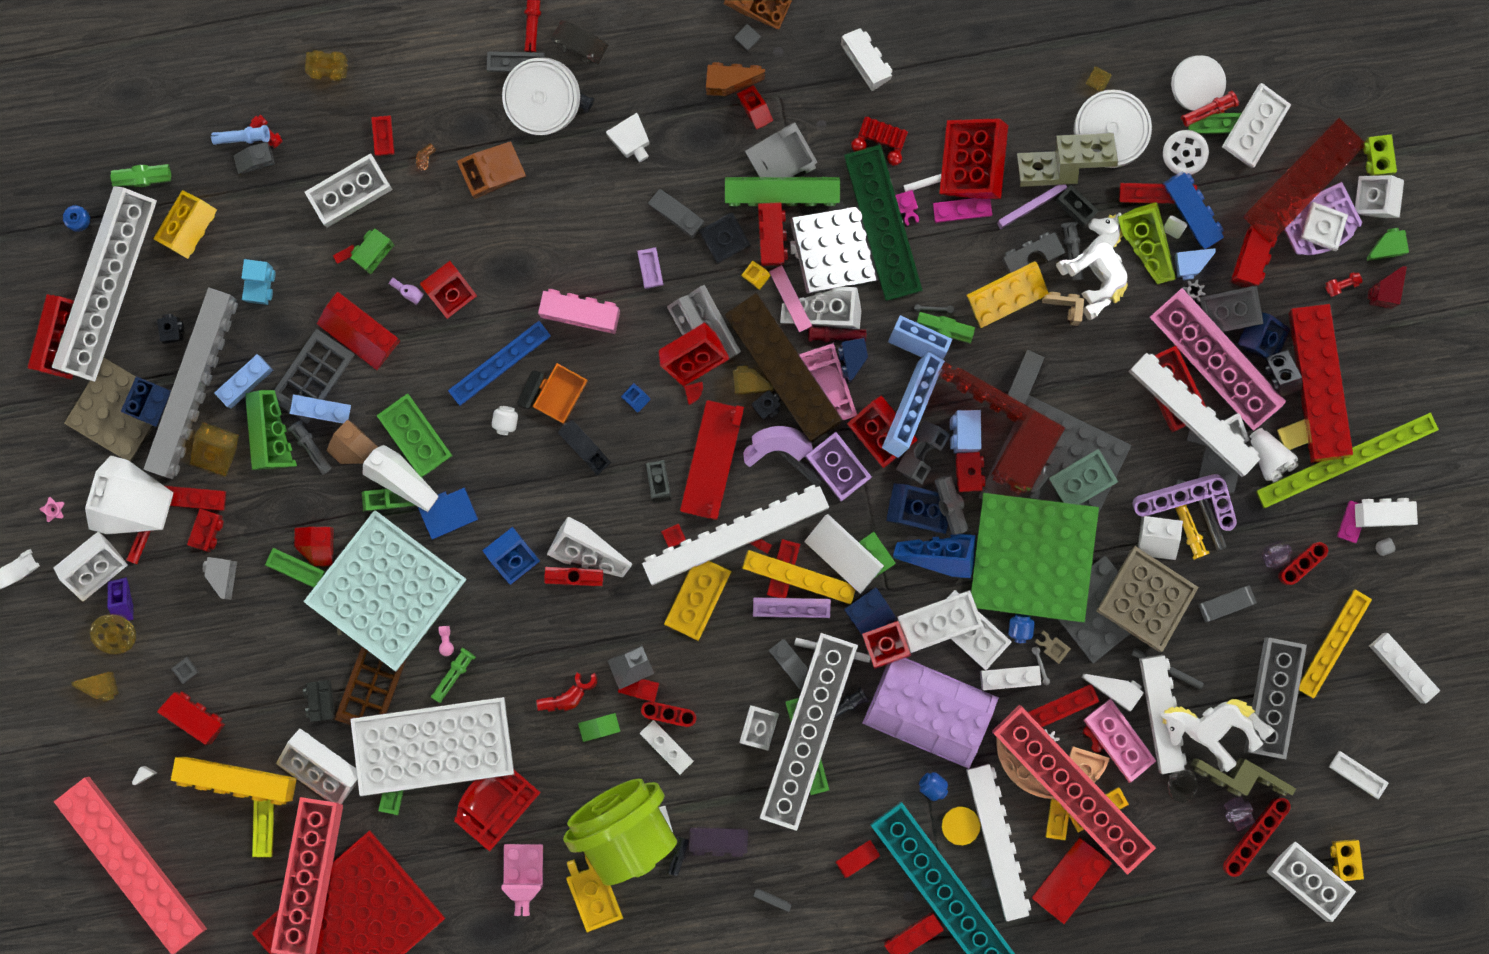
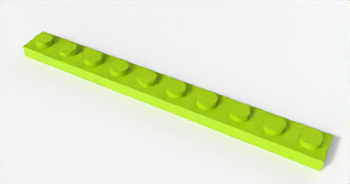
M1428 413L1353 447V455L1350 458L1321 461L1257 490V496L1264 509L1439 429L1432 414Z

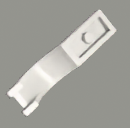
M31 549L20 554L13 562L0 568V589L21 580L40 566L39 563L34 561Z

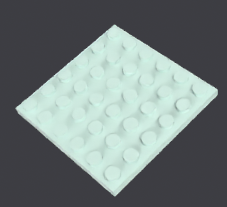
M374 510L307 596L304 603L394 671H397L467 579Z

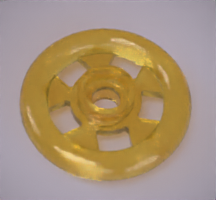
M109 614L97 618L92 623L90 638L99 650L108 654H122L130 650L135 644L136 631L134 626L124 617ZM104 623H108L109 626L105 629L101 626ZM118 623L122 625L124 628L121 630L118 626L115 625ZM98 634H103L104 639L100 640ZM123 635L128 636L127 641L121 640ZM118 643V647L110 646V644Z

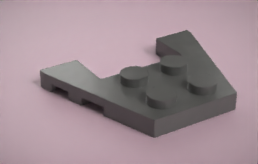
M1189 428L1186 441L1205 446L1198 478L1219 474L1226 482L1228 492L1234 493L1238 473ZM1177 480L1176 485L1184 483L1186 481ZM1219 480L1212 483L1213 488H1218L1221 485ZM1196 486L1193 493H1200L1203 487ZM1178 491L1174 497H1183L1184 492Z

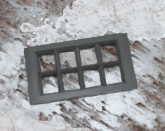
M316 329L275 388L278 404L290 412L292 400L282 394L288 383L300 391L298 393L300 396L304 393L308 397L325 400L355 354ZM316 342L328 349L322 359L310 352ZM331 352L343 359L337 369H334L325 362ZM306 356L319 363L313 373L300 366ZM321 366L334 373L328 383L315 376ZM297 369L309 377L303 387L291 380ZM312 379L324 387L318 397L306 390ZM295 415L307 424L312 419L311 417Z

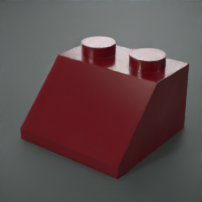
M1402 266L1369 289L1367 297L1370 299L1369 305L1389 309L1400 305L1406 266Z

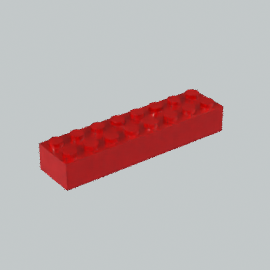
M1330 304L1293 308L1289 311L1288 315L1296 367L1302 376L1303 390H1300L1311 463L1350 458L1353 455Z

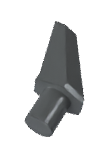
M1040 465L1039 473L1034 476L1029 494L1037 493L1049 478L1046 475L1047 466Z

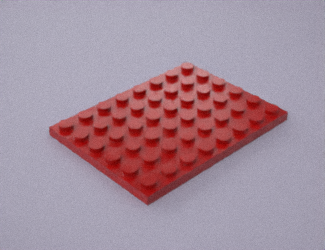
M371 830L332 864L316 954H405L445 919L444 915ZM278 911L252 932L253 936L269 954H275L271 953Z

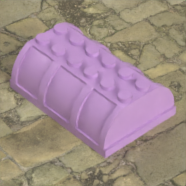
M903 658L886 665L862 724L969 769L999 698L907 658Z

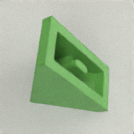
M616 713L578 723L583 742L620 732Z

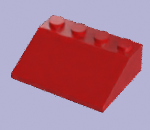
M1000 118L947 120L939 194L977 199H1001L1008 125Z

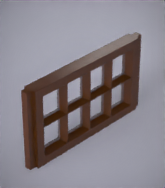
M362 646L335 720L351 725V719L363 717L366 706L379 710V715L387 714L407 658L392 675L380 670L383 663L381 660H379L376 669L363 664L367 652H371ZM361 668L375 673L371 684L357 680ZM378 674L392 679L388 691L374 686ZM355 684L369 689L365 701L351 696ZM372 690L386 695L382 707L368 702ZM349 700L363 705L359 716L345 712Z

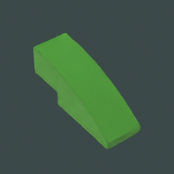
M389 489L361 492L363 511L416 506Z

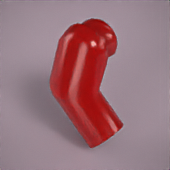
M1086 725L1082 733L1092 738L1093 744L1091 748L1094 752L1099 753L1104 748Z

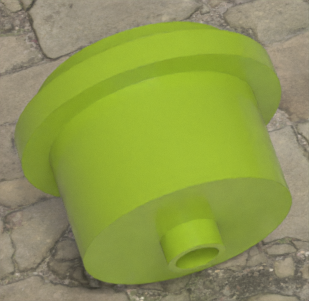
M633 779L619 784L586 803L568 820L567 825L570 829L563 838L570 852L583 851L602 883L607 886L645 875L655 867L656 863L668 855L677 844V839L658 807L665 796L658 783L651 782L645 784L642 779Z

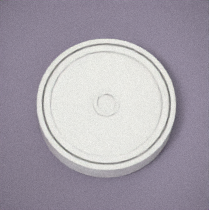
M533 58L518 64L509 73L503 86L502 100L507 116L519 129L534 135H546L562 130L574 119L580 104V89L573 73L561 62L550 58Z
M1105 90L1091 96L1080 108L1074 122V135L1114 133L1118 166L1107 168L1122 167L1136 160L1147 147L1152 131L1151 118L1144 104L1134 95L1121 90ZM1093 149L1094 152H1100L1099 149Z

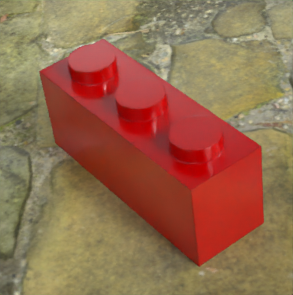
M933 912L885 942L884 945L890 954H909L944 931Z

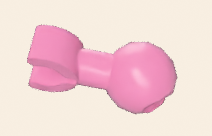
M450 626L439 627V634L442 639L439 652L447 657L454 652V647L449 641Z

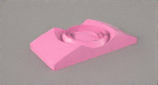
M834 343L799 354L843 420L855 417L857 413L846 380L843 378L842 368Z

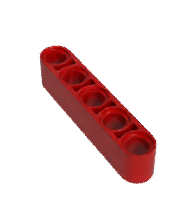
M1276 797L1271 800L1224 861L1223 870L1226 874L1232 877L1242 874L1289 813L1291 805L1287 799ZM1282 801L1284 809L1279 812L1276 809V804ZM1270 816L1273 823L1271 826L1266 827L1264 820ZM1258 831L1261 834V839L1258 842H1254L1252 835ZM1243 847L1249 849L1247 857L1241 856L1240 852ZM1235 862L1237 864V870L1231 873L1229 871V865Z

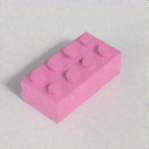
M548 289V292L543 291L538 314L544 319L615 334L620 310L612 302L605 301L604 304H601L594 298L586 297V300L578 298L576 294L567 293V296L561 295L560 291Z

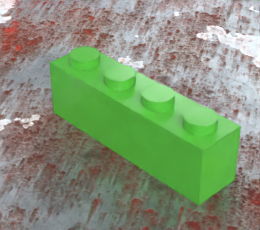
M258 390L245 393L252 470L297 466L296 461L291 456V444L287 442L285 432H287L286 427L280 419L281 411L275 390Z

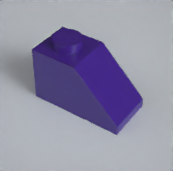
M127 577L108 582V610L114 624L133 620V602Z

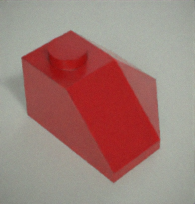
M295 528V548L313 566H332L334 528Z

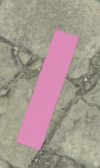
M781 265L769 271L798 331L801 332L811 327L812 325L783 266Z

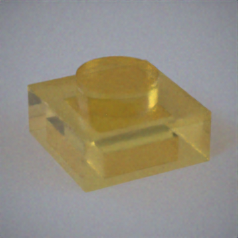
M1095 66L1086 84L1102 92L1112 75Z

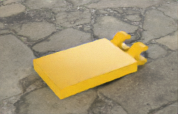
M585 855L589 869L579 872L575 860L568 861L567 866L571 876L566 877L586 932L623 919L611 885L607 886L602 883Z

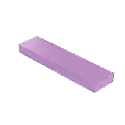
M1066 184L1057 185L999 219L997 223L999 228L1006 227L1063 193L1068 187Z
M753 598V617L830 618L831 599Z

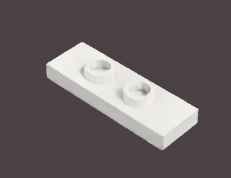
M654 720L640 732L679 775L694 762Z
M1338 751L1329 765V768L1376 799L1380 798L1389 784L1341 751Z

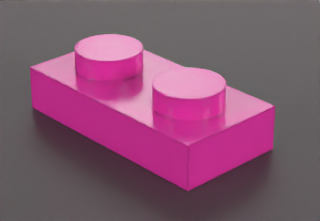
M1349 501L1337 537L1357 543L1362 528L1356 527L1355 504L1359 503Z

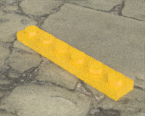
M750 550L747 551L742 569L847 604L852 603L856 590L849 583Z
M1353 590L1302 677L1299 691L1312 699L1315 698L1372 601L1371 598L1357 590Z

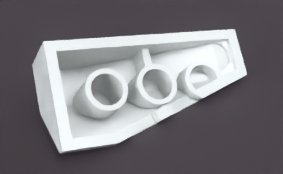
M837 287L823 293H816L813 296L799 298L812 326L860 329L861 305L856 287ZM783 303L780 323L795 324L785 303Z
M385 445L375 448L363 463L364 476L427 512L438 499V495L399 453Z
M567 517L560 527L547 555L565 564L570 565L573 562L581 564L582 568L586 569L588 567L603 569V573L624 577L632 565L631 562L586 525L570 517Z

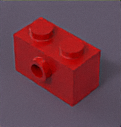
M980 452L956 453L958 493L982 491V487H985V476L981 475V468H984L983 456H980Z

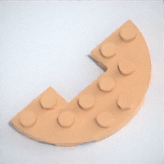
M996 737L997 754L1009 778L1017 786L1030 794L1042 798L1055 799ZM1073 746L1069 755L1094 783L1103 774L1110 759Z

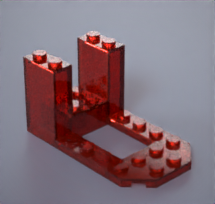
M944 362L938 372L941 375L940 378L956 385V389L961 393L966 394L968 392L972 394L973 399L977 402L988 403L990 405L989 408L997 413L1002 411L1007 414L1006 418L1015 423L1017 420L1020 422L990 475L994 477L992 480L1000 485L1005 483L1010 486L1009 490L1018 495L1026 493L1034 485L1065 427L958 367L956 370L951 369L952 365Z

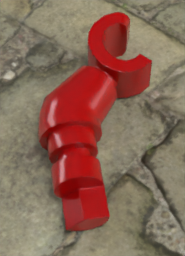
M577 672L575 675L576 686L572 685L567 692L562 693L561 696H556V699L553 697L537 699L538 711L547 709L550 712L555 711V708H558V710L564 709V711L574 709L582 699L583 691L591 690L596 686L598 682L597 675L595 673L592 674L591 681L588 684H582V676Z

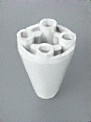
M1260 428L1249 436L1252 447L1259 453L1257 455L1260 458L1258 463L1266 481L1271 480L1274 483L1283 477L1282 473L1287 470L1290 472L1298 467L1297 456L1268 431Z

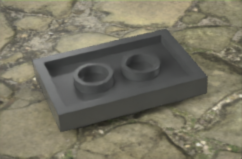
M1257 286L1200 297L1202 310L1222 332L1264 324Z

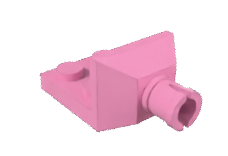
M504 844V883L502 884V890L511 900H514V916L521 915V907H523V916H530L529 903L543 887V844Z

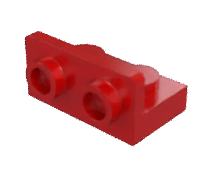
M199 509L187 545L206 552H210L211 549L214 550L217 544V538H215L217 531H221L223 527V516Z

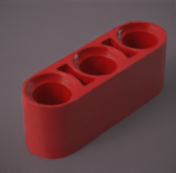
M1322 542L1309 545L1279 573L1280 582L1284 585L1297 583L1327 556L1328 547ZM1315 546H1319L1322 549L1320 556L1314 554ZM1302 558L1308 563L1305 569H1302L1299 565ZM1287 571L1293 574V580L1290 582L1285 579Z
M652 701L644 703L641 708L642 715L648 719L684 727H690L696 722V714L690 709ZM648 704L655 707V713L651 716L645 713V707ZM668 708L674 711V717L670 720L666 719L663 715L664 710ZM684 713H691L693 715L691 723L686 724L683 722L682 716Z

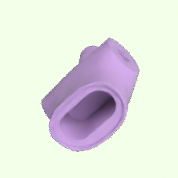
M392 278L389 282L404 298L415 305L419 303L424 295L417 287L408 284L403 285L395 278Z

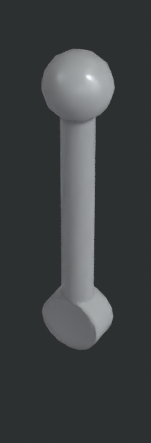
M1035 646L1032 648V652L1036 655L1040 666L1043 684L1049 685L1050 679L1046 676L1039 654L1040 648Z

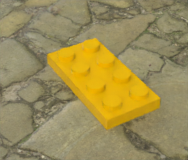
M1034 261L968 294L967 297L977 323L982 328L1043 298L1049 293L1039 266Z

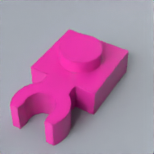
M913 190L895 195L900 213H905L906 215L904 218L905 225L909 226L908 219L910 217H913L915 222L918 223L919 217L913 212V210L918 209Z

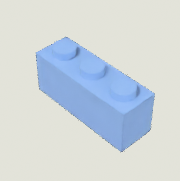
M901 315L888 340L889 343L917 356L923 357L929 351L942 360L952 341L951 338Z
M256 354L214 393L231 409L245 397V393L253 390L274 370L260 355Z
M293 394L290 414L344 424L349 419L351 405Z

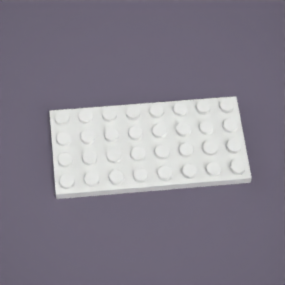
M504 697L351 719L360 796L514 775Z

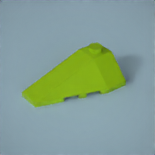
M1157 202L1135 208L1118 216L1123 236L1131 244L1136 255L1145 264L1144 266L1155 282L1160 284L1175 280L1176 276Z

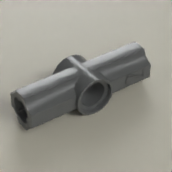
M951 475L937 478L935 484L941 499L939 501V509L947 518L951 534L956 535L967 531L968 526L962 511L964 509V501L957 494Z

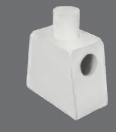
M637 113L606 132L608 138L626 158L634 154L637 160L642 162L649 157L644 147L649 145V140Z

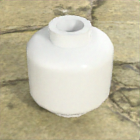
M500 406L494 410L492 427L497 430L498 434L508 435V432L516 430L518 414L514 411V408Z

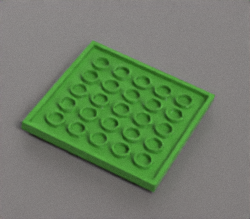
M983 493L971 590L976 608L1085 622L1099 507Z

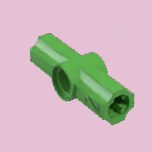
M168 164L157 166L136 165L132 166L131 169L111 171L113 187H146L152 183L171 181V170Z
M922 312L919 313L917 320L918 324L949 338L966 343H971L975 327L958 323L956 320L948 317H937Z

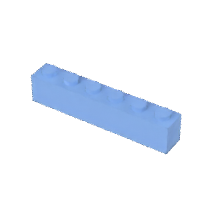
M929 351L917 362L882 446L884 450L897 458L909 449L945 362Z

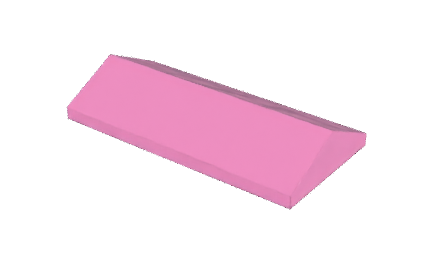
M1112 699L1103 703L1084 719V722L1129 783L1156 762Z

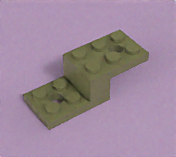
M1114 133L1056 136L1054 152L1017 153L1020 187L1078 184L1079 168L1118 166ZM1093 149H1099L1100 152H1094ZM1038 167L1042 170L1037 171L1034 168Z
M1194 758L1191 766L1194 767V772L1201 776L1212 777L1210 779L1211 782L1218 786H1227V791L1235 796H1247L1255 781L1264 786H1273L1272 790L1285 797L1287 794L1293 796L1296 790L1293 786L1246 759L1239 758L1229 776L1202 760Z

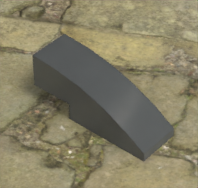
M1029 350L1026 351L1005 398V402L1021 409L1024 407L1045 357Z

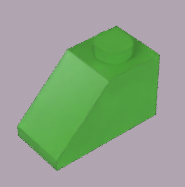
M1399 228L1388 229L1387 233L1381 236L1367 256V261L1402 256L1409 253L1405 230L1399 231Z

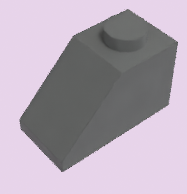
M267 142L250 146L233 155L238 174L275 164L271 146Z

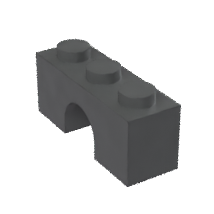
M1046 232L1039 236L1040 240L1034 243L1030 240L1021 245L1022 249L1016 251L1014 248L1006 252L1002 261L1008 273L1010 274L1028 265V256L1033 253L1040 254L1045 263L1063 256L1065 251L1056 233L1050 234Z
M924 420L915 435L918 441L909 447L896 470L905 477L923 484L931 470V467L924 462L925 455L932 449L941 451L950 434L941 427Z

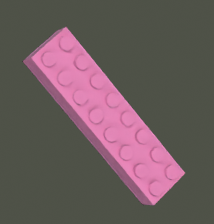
M1183 288L1150 316L1230 406L1241 415V418L1253 431L1286 402Z

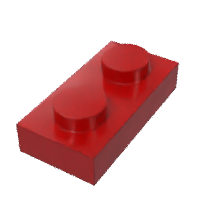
M391 116L371 117L375 156L395 154Z

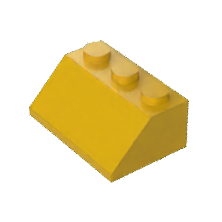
M182 190L153 239L188 259L194 252L200 238L203 237L207 226L214 219L217 209Z

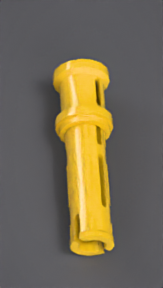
M1187 505L1175 507L1180 521H1183L1182 526L1188 538L1186 543L1191 547L1194 554L1193 559L1195 560L1209 554V551H1206L1203 544V536L1198 534Z

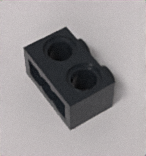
M1288 350L1266 357L1265 373L1267 377H1271L1274 390H1278L1281 397L1303 390L1302 376Z

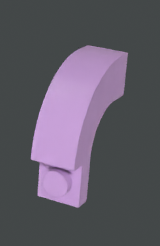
M774 426L755 433L752 436L753 444L749 445L743 454L745 464L751 467L765 454L772 451L787 452L800 461L813 448L812 442L803 432L791 427Z

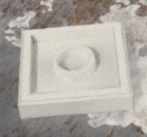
M1312 202L1300 239L1337 251L1348 214Z

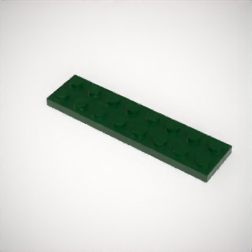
M881 145L845 154V162L857 204L862 214V220L885 301L922 292V286Z

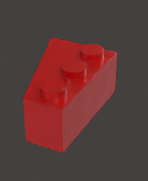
M781 202L758 204L761 266L784 265V260H788L787 248H784L783 241H787L786 229H783L782 222H786L785 210L782 211Z

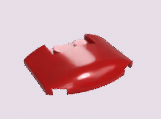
M515 770L514 775L475 780L462 796L454 822L490 852L541 792Z

